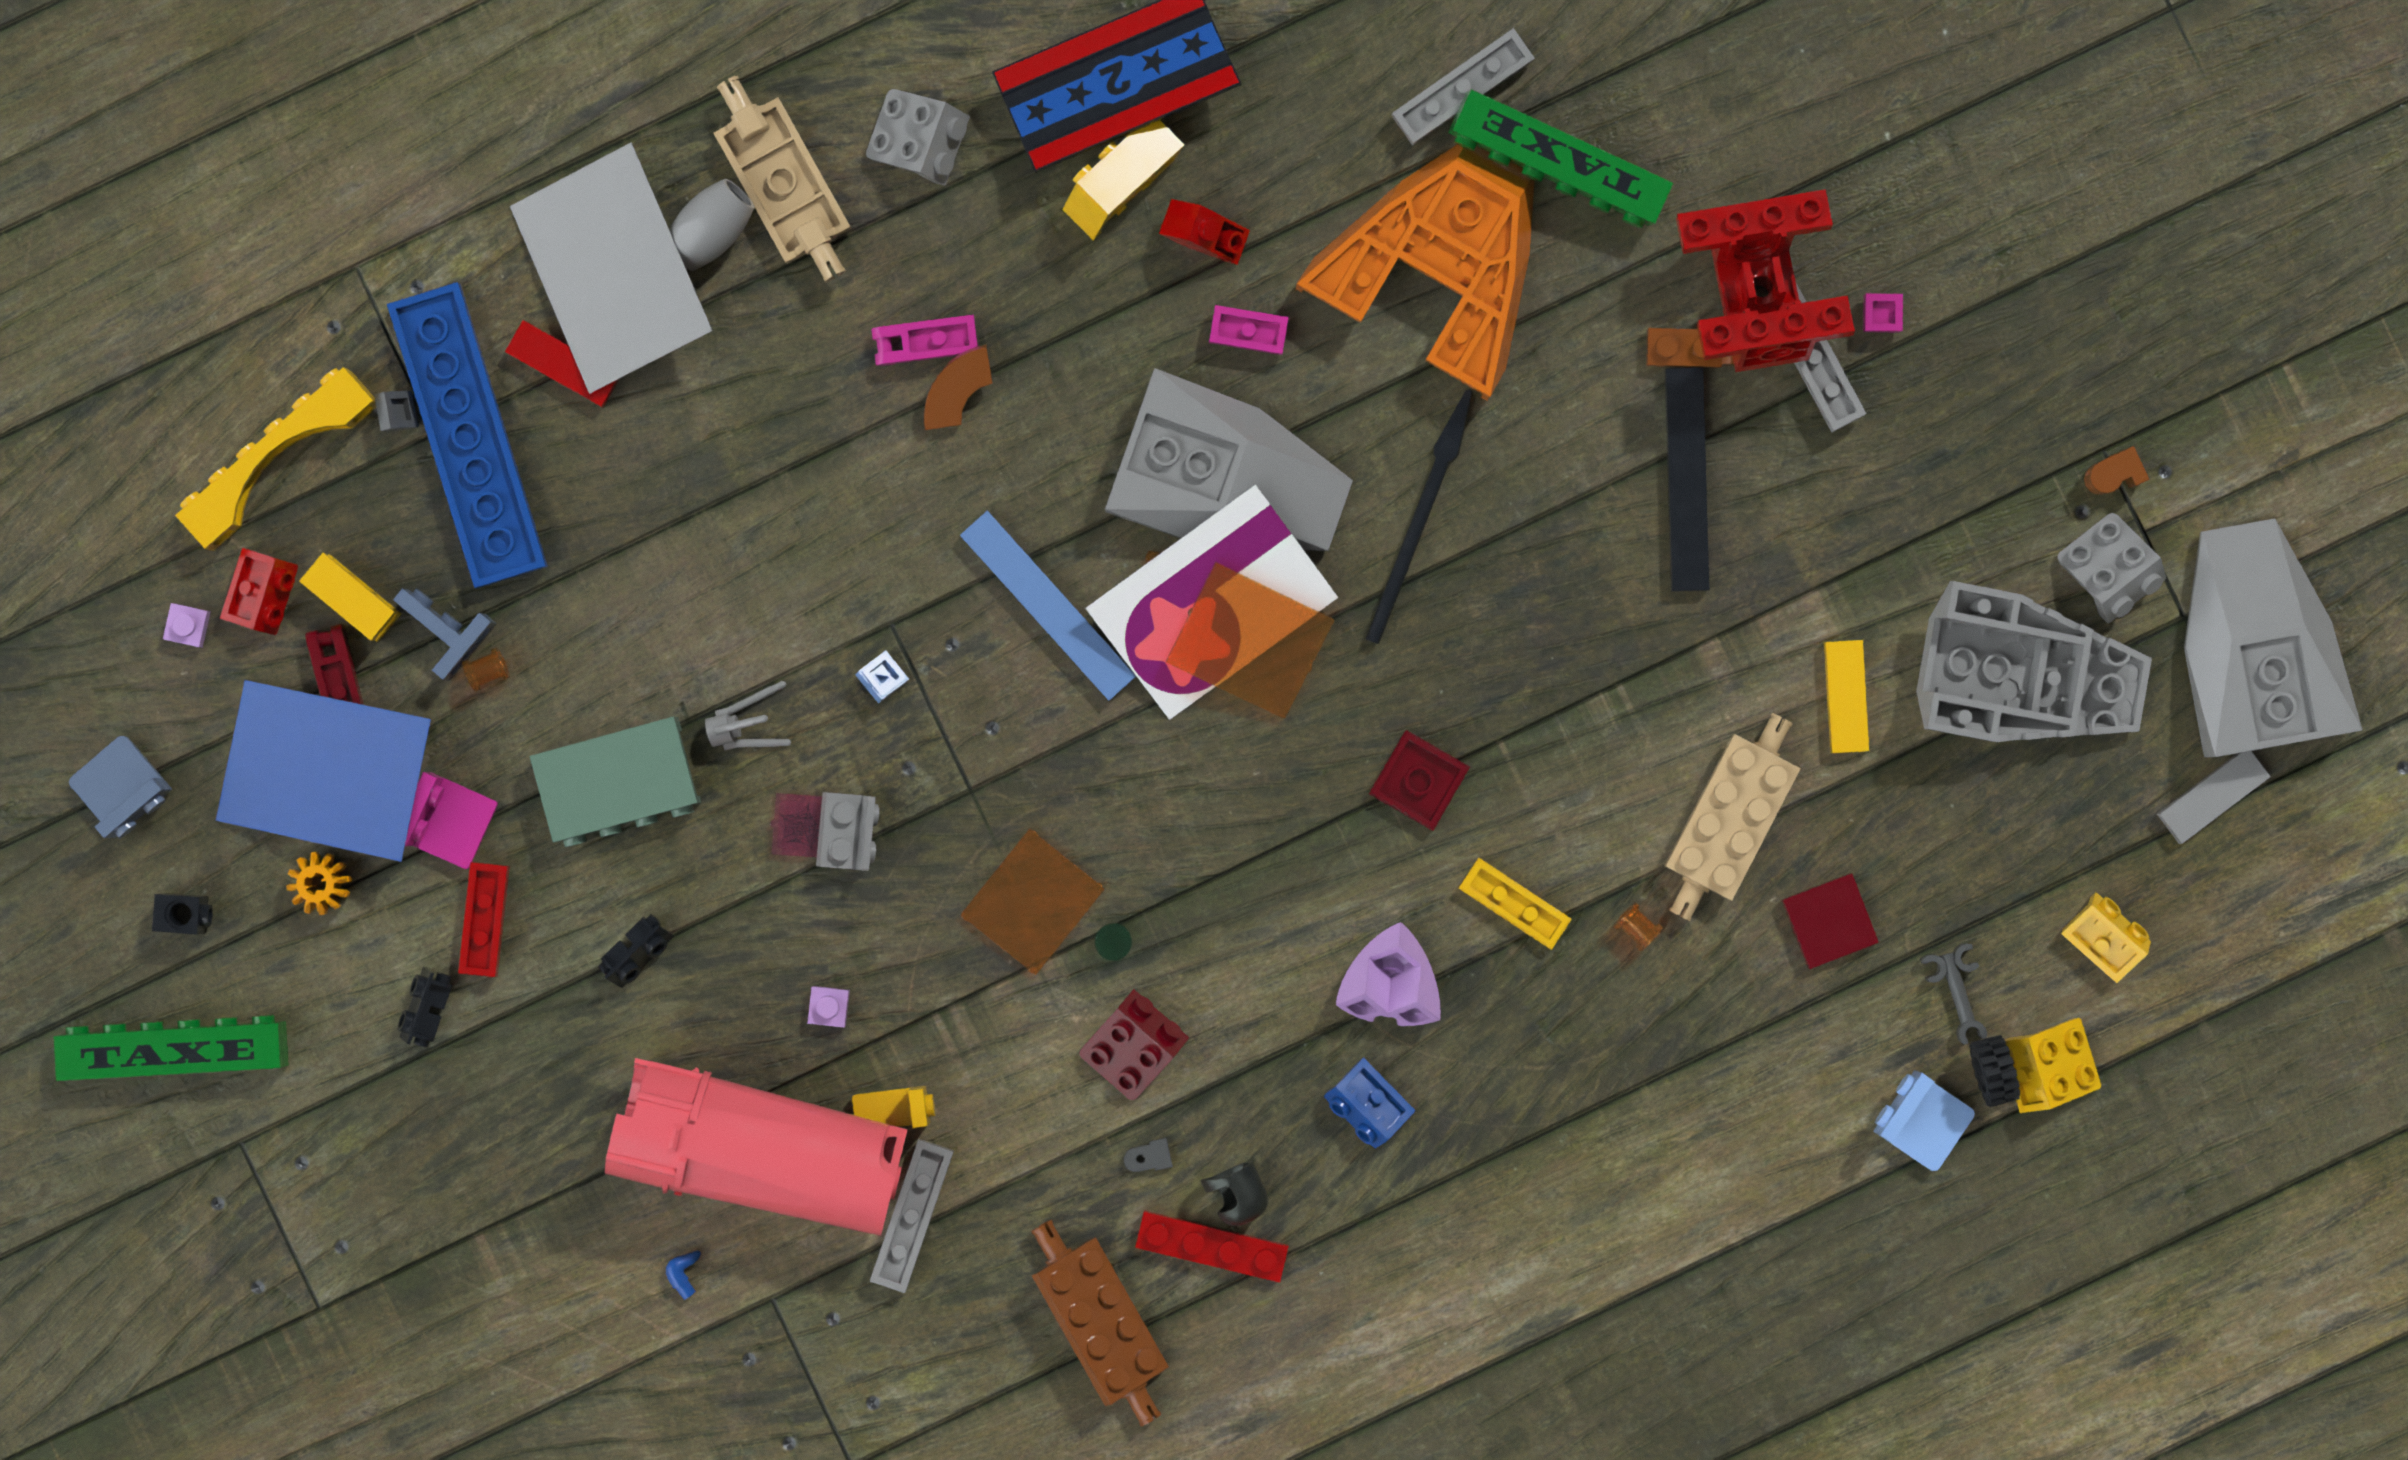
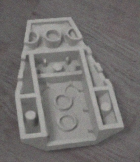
M1950 581L1928 621L1916 690L1924 729L1991 742L2138 732L2140 730L2152 658L2112 638H2106L2094 632L2093 629L2062 616L2061 613L2051 608H2045L2022 594Z

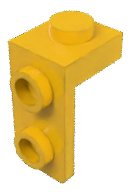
M926 1086L861 1093L852 1096L854 1115L896 1127L912 1125V1128L925 1127L930 1124V1117L935 1116L933 1094L927 1095Z

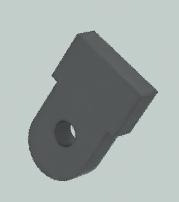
M1167 1138L1151 1140L1149 1144L1130 1148L1124 1156V1164L1127 1169L1132 1172H1140L1153 1168L1157 1171L1173 1167ZM1138 1155H1143L1145 1160L1143 1162H1138L1136 1157Z

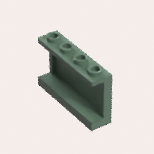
M669 717L529 756L553 843L563 841L565 847H570L587 842L586 834L599 831L602 838L623 832L621 825L635 821L637 828L657 823V815L671 811L673 818L693 813V805L701 803L700 796H697L680 735L682 728L679 717Z

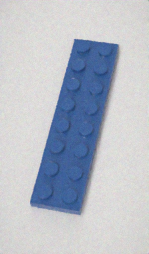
M456 282L387 304L474 588L478 589L548 567L461 284Z

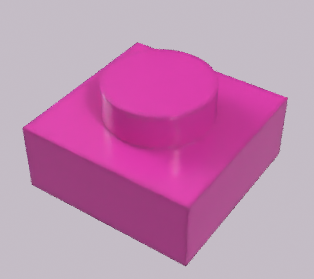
M1866 293L1863 295V332L1900 333L1903 331V294Z

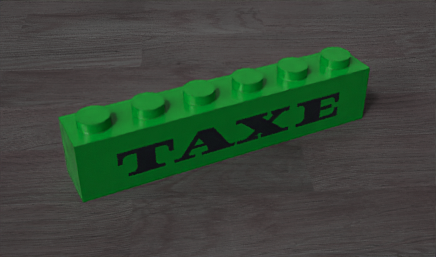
M1472 89L1466 92L1448 132L1456 137L1454 143L1471 151H1474L1476 146L1490 152L1488 159L1508 167L1510 162L1523 168L1521 174L1538 182H1542L1543 178L1557 183L1555 187L1557 191L1573 198L1576 197L1577 193L1590 199L1589 205L1605 213H1609L1610 209L1624 214L1622 218L1624 222L1640 229L1643 228L1644 224L1650 226L1656 223L1673 185V182Z
M275 1015L252 1016V1023L238 1024L237 1017L215 1018V1025L200 1026V1019L177 1021V1027L163 1028V1021L140 1023V1030H126V1023L103 1025V1032H89V1026L65 1027L66 1034L54 1036L56 1081L289 1066L286 1021L275 1022Z

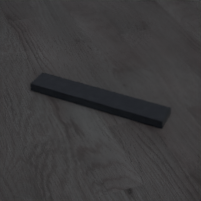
M1703 368L1665 369L1671 592L1709 591Z

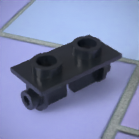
M650 914L647 918L643 916L625 934L633 943L629 949L619 940L601 957L602 963L598 967L606 975L605 978L608 981L623 988L639 976L641 969L652 958L664 952L667 943L674 935L661 927V922L653 914Z
M424 966L421 974L415 975L410 987V996H413L409 1009L402 1012L398 1022V1031L401 1032L399 1037L405 1043L410 1044L412 1037H415L413 1043L422 1047H428L430 1041L434 1042L441 1016L430 1013L429 1010L431 1006L444 1010L453 986L450 984L451 976L437 972L436 977L433 978L434 973Z

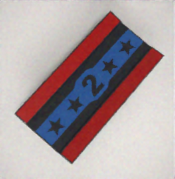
M1158 0L992 71L1035 173L1242 85L1205 0Z

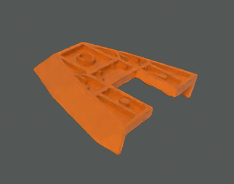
M1456 145L1403 179L1317 254L1297 282L1296 290L1301 293L1305 290L1361 323L1397 260L1403 261L1462 296L1425 361L1482 394L1481 398L1488 401L1506 370L1528 266L1534 180L1521 174L1523 168L1510 162L1508 167L1488 159L1490 152L1477 146L1474 151Z

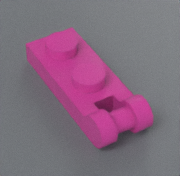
M974 315L881 326L871 329L872 340L876 341L878 353L874 355L876 366L952 357L978 346ZM901 337L903 350L892 351L891 339Z

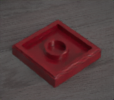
M1405 730L1370 790L1369 795L1434 831L1470 766Z
M1852 873L1781 899L1808 969L1879 943Z

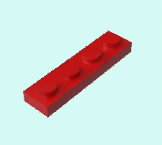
M1146 1210L1143 1212L1135 1246L1138 1249L1279 1283L1289 1247L1287 1244Z

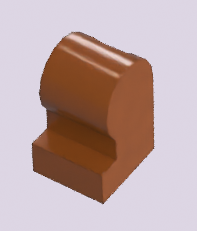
M2134 446L2093 464L2087 469L2084 476L2087 489L2097 495L2114 492L2124 480L2129 488L2150 480Z

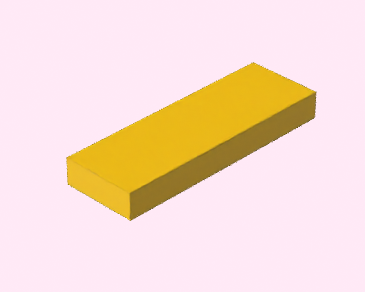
M1863 640L1824 642L1830 753L1869 751Z
M1479 857L1458 887V889L1550 950L1553 949L1572 920Z

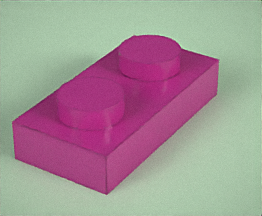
M1215 305L1209 343L1282 355L1288 317Z

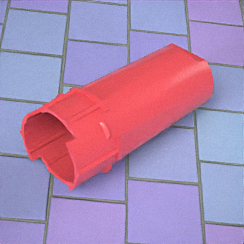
M635 1058L633 1079L625 1114H616L606 1155L605 1174L660 1187L663 1194L668 1193V1190L675 1191L674 1195L681 1196L682 1193L881 1236L890 1199L894 1200L902 1170L899 1162L907 1129L711 1077L712 1072L704 1071V1073H700L697 1067L691 1071Z

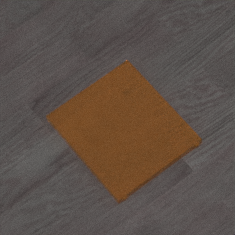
M1029 829L961 913V916L1024 965L1030 973L1036 975L1105 888L1042 839L1035 830Z

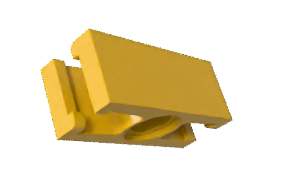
M322 553L299 580L300 583L370 641L375 640L379 642L402 614L330 554Z

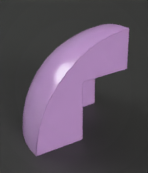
M1397 923L1384 930L1357 955L1342 980L1336 1006L1355 1017L1373 1022L1375 1017L1378 1016L1393 1017L1397 1020L1398 1026L1424 1025L1440 1020V998L1433 970L1421 945L1403 923Z

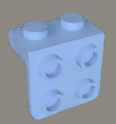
M1914 1070L1911 1075L1907 1074L1896 1089L1898 1095L1890 1106L1886 1105L1879 1113L1875 1121L1877 1126L1873 1132L1929 1170L1936 1171L1942 1166L1974 1118L1975 1113L1971 1107L1935 1084V1081L1925 1074Z

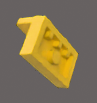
M2096 892L2090 897L2088 905L2061 932L2068 941L2116 983L2148 955L2151 943L2147 931L2140 924L2129 922L2121 914L2119 906L2108 897L2102 898Z

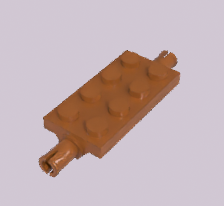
M1052 1219L1031 1230L1032 1235L1035 1236L1047 1258L1045 1261L1046 1266L1033 1274L1032 1277L1105 1406H1108L1121 1398H1126L1140 1426L1152 1422L1154 1417L1156 1419L1161 1416V1412L1158 1411L1145 1386L1148 1380L1169 1366L1098 1240L1095 1237L1074 1249H1071V1247L1066 1248Z

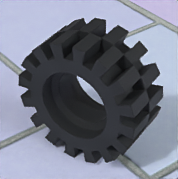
M2002 1035L1971 1042L1969 1046L1972 1058L1971 1063L1975 1070V1078L1978 1080L1979 1090L1982 1091V1097L1986 1101V1105L1994 1107L2019 1100L2020 1086L2016 1078L2017 1072L2013 1066V1058L2010 1057V1050L2006 1046V1041L2002 1038Z

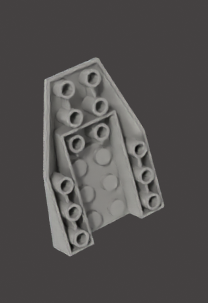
M1154 368L1105 511L1123 519L1182 538L1256 484L1304 551H1328L1353 480L1260 408Z
M2276 519L2200 532L2184 651L2204 757H2219L2362 731L2332 621Z

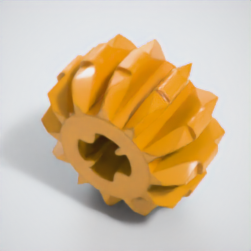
M311 852L310 862L304 857L297 859V864L301 871L296 869L288 871V875L297 879L296 883L286 885L287 891L298 890L299 894L293 897L292 903L297 905L305 901V913H312L316 907L319 915L327 914L328 904L333 909L341 907V902L337 896L349 897L350 895L347 889L341 888V884L351 882L352 878L351 876L340 877L339 873L345 869L346 864L339 862L333 866L334 854L327 853L322 860L319 852ZM323 875L324 878L321 881H326L325 889L315 891L314 888L317 885H312V880L314 877H321Z

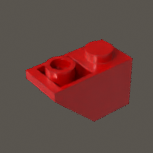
M1171 199L1159 234L1187 248L1238 265L1250 230L1202 205Z

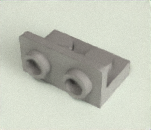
M829 792L822 793L816 866L869 871V865L874 862L876 855V844L872 841L873 826H877L879 820V806L875 804V797Z

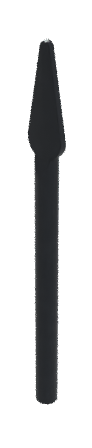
M1470 389L1464 392L1434 446L1435 461L1365 638L1370 642L1379 644L1449 463L1453 462L1459 455L1473 395Z

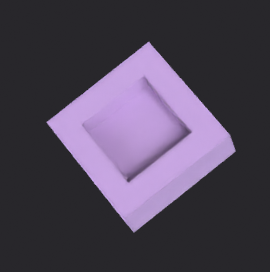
M171 603L163 639L203 648L211 612Z
M812 986L807 1024L845 1028L850 990Z

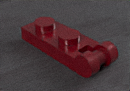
M341 623L331 626L329 631L319 633L318 630L305 633L320 696L364 705L348 645L349 641L345 626ZM334 645L336 655L325 657L323 647Z

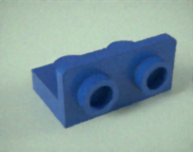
M1364 1057L1324 1095V1098L1329 1102L1331 1110L1337 1116L1345 1118L1355 1128L1358 1138L1373 1148H1377L1388 1141L1416 1111Z

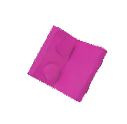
M423 772L417 785L405 846H414L461 868L469 869L470 862H473L497 809L498 802L435 773Z

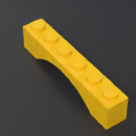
M343 367L340 370L335 368L328 372L320 380L322 386L312 395L306 393L296 400L292 405L294 409L292 413L284 420L280 417L270 423L264 430L266 436L256 444L251 442L244 446L236 454L238 460L228 469L222 467L208 479L210 485L200 494L197 491L193 492L181 502L182 510L175 516L204 549L214 551L242 526L244 509L251 490L263 470L277 455L294 443L313 434L334 429H352L376 408L374 396L351 370Z

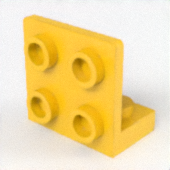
M2081 1018L2070 1019L2035 1034L2005 1039L2006 1046L2010 1050V1057L2014 1061L2013 1066L2017 1072L2016 1078L2019 1081L2020 1099L2016 1100L2020 1113L2049 1110L2101 1088V1082Z

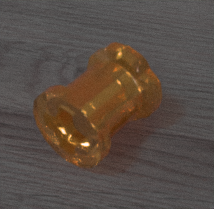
M498 647L491 649V654L471 662L469 659L462 661L467 680L475 692L481 690V686L501 677L504 680L510 678L508 666Z
M1634 902L1618 918L1613 927L1616 930L1622 929L1637 943L1636 948L1641 952L1658 936L1663 927L1660 924L1654 925L1639 911L1640 906Z

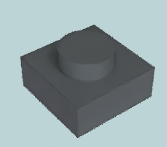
M388 391L374 395L381 431L410 430L418 427L412 391Z

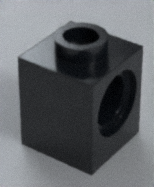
M171 893L155 894L152 931L196 935L206 933V927L211 926L213 918V907L208 905L209 896ZM181 904H186L192 913L191 919L187 924L181 923L177 918V909Z

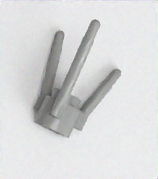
M780 681L727 708L715 710L716 716L705 719L706 732L711 746L723 745L724 750L737 747L790 746L791 741L789 739H736L741 737L742 728L766 722L768 717L760 715L738 720L736 715L730 716L786 687V682Z

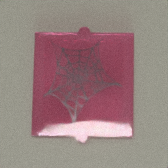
M776 793L774 820L770 822V825L774 827L772 854L817 857L822 796Z

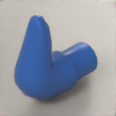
M698 1250L675 1257L666 1266L667 1279L683 1300L696 1292L688 1281L689 1278L684 1273V1270L699 1259L701 1252Z

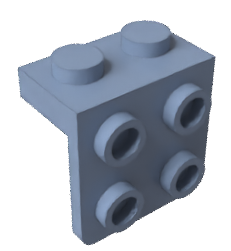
M126 736L117 737L69 779L70 787L99 819L100 822L95 828L103 838L118 837L121 839L129 834L137 826L135 821L144 813L151 814L166 801L163 797L173 790Z

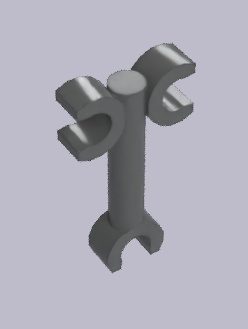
M1968 943L1959 944L1953 952L1940 955V957L1934 954H1927L1920 958L1922 964L1934 961L1938 967L1934 975L1925 977L1927 982H1939L1946 975L1961 1023L1957 1028L1956 1036L1963 1045L1968 1044L1966 1031L1970 1027L1976 1028L1980 1039L1987 1038L1985 1026L1974 1018L1959 971L1960 969L1971 972L1979 967L1978 962L1964 964L1961 960V955L1964 951L1973 949L1972 944Z

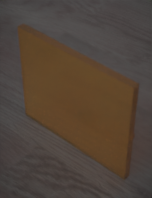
M1215 562L1193 607L1189 609L1188 617L1165 662L1285 719L1307 674L1312 670V664L1334 619Z

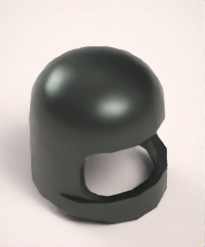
M1252 1161L1236 1165L1215 1176L1200 1180L1206 1193L1219 1190L1224 1205L1217 1214L1228 1225L1239 1226L1257 1219L1267 1208L1268 1196Z

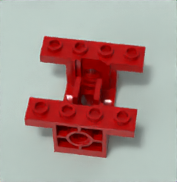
M1826 189L1677 214L1676 222L1683 254L1711 250L1724 312V316L1698 320L1697 327L1704 360L1732 356L1735 372L1808 361L1816 342L1854 335L1855 328L1848 295L1801 303L1789 252L1795 235L1832 229L1833 222ZM1755 286L1766 288L1769 293L1768 296L1758 297Z

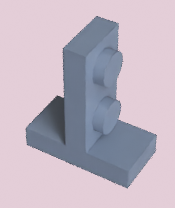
M402 588L393 599L450 646L449 650L432 669L443 680L450 681L497 624L486 614L478 613L463 633H461L459 630L463 625L447 612H444L441 616L430 607L434 603L433 600L416 588L411 592Z

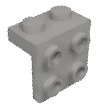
M891 89L884 100L866 150V156L879 163L913 171L933 183L945 186L949 174L954 167V160L962 138L966 133L970 116L946 102Z
M2114 513L2105 516L2058 554L2059 563L2094 598L2098 614L2108 624L2115 618L2123 617L2129 613L2137 601L2146 594L2150 595L2156 592L2161 587L2163 581L2167 579L2161 557Z

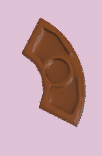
M987 345L977 346L957 355L937 375L926 397L924 408L925 430L962 425V410L967 399L979 388L992 384Z

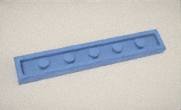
M988 511L960 534L964 541L1108 701L1136 677L1131 669Z

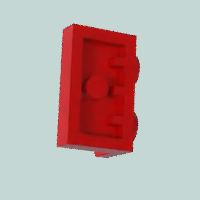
M242 548L220 619L256 631L276 635L284 617L291 589L295 583L298 565Z

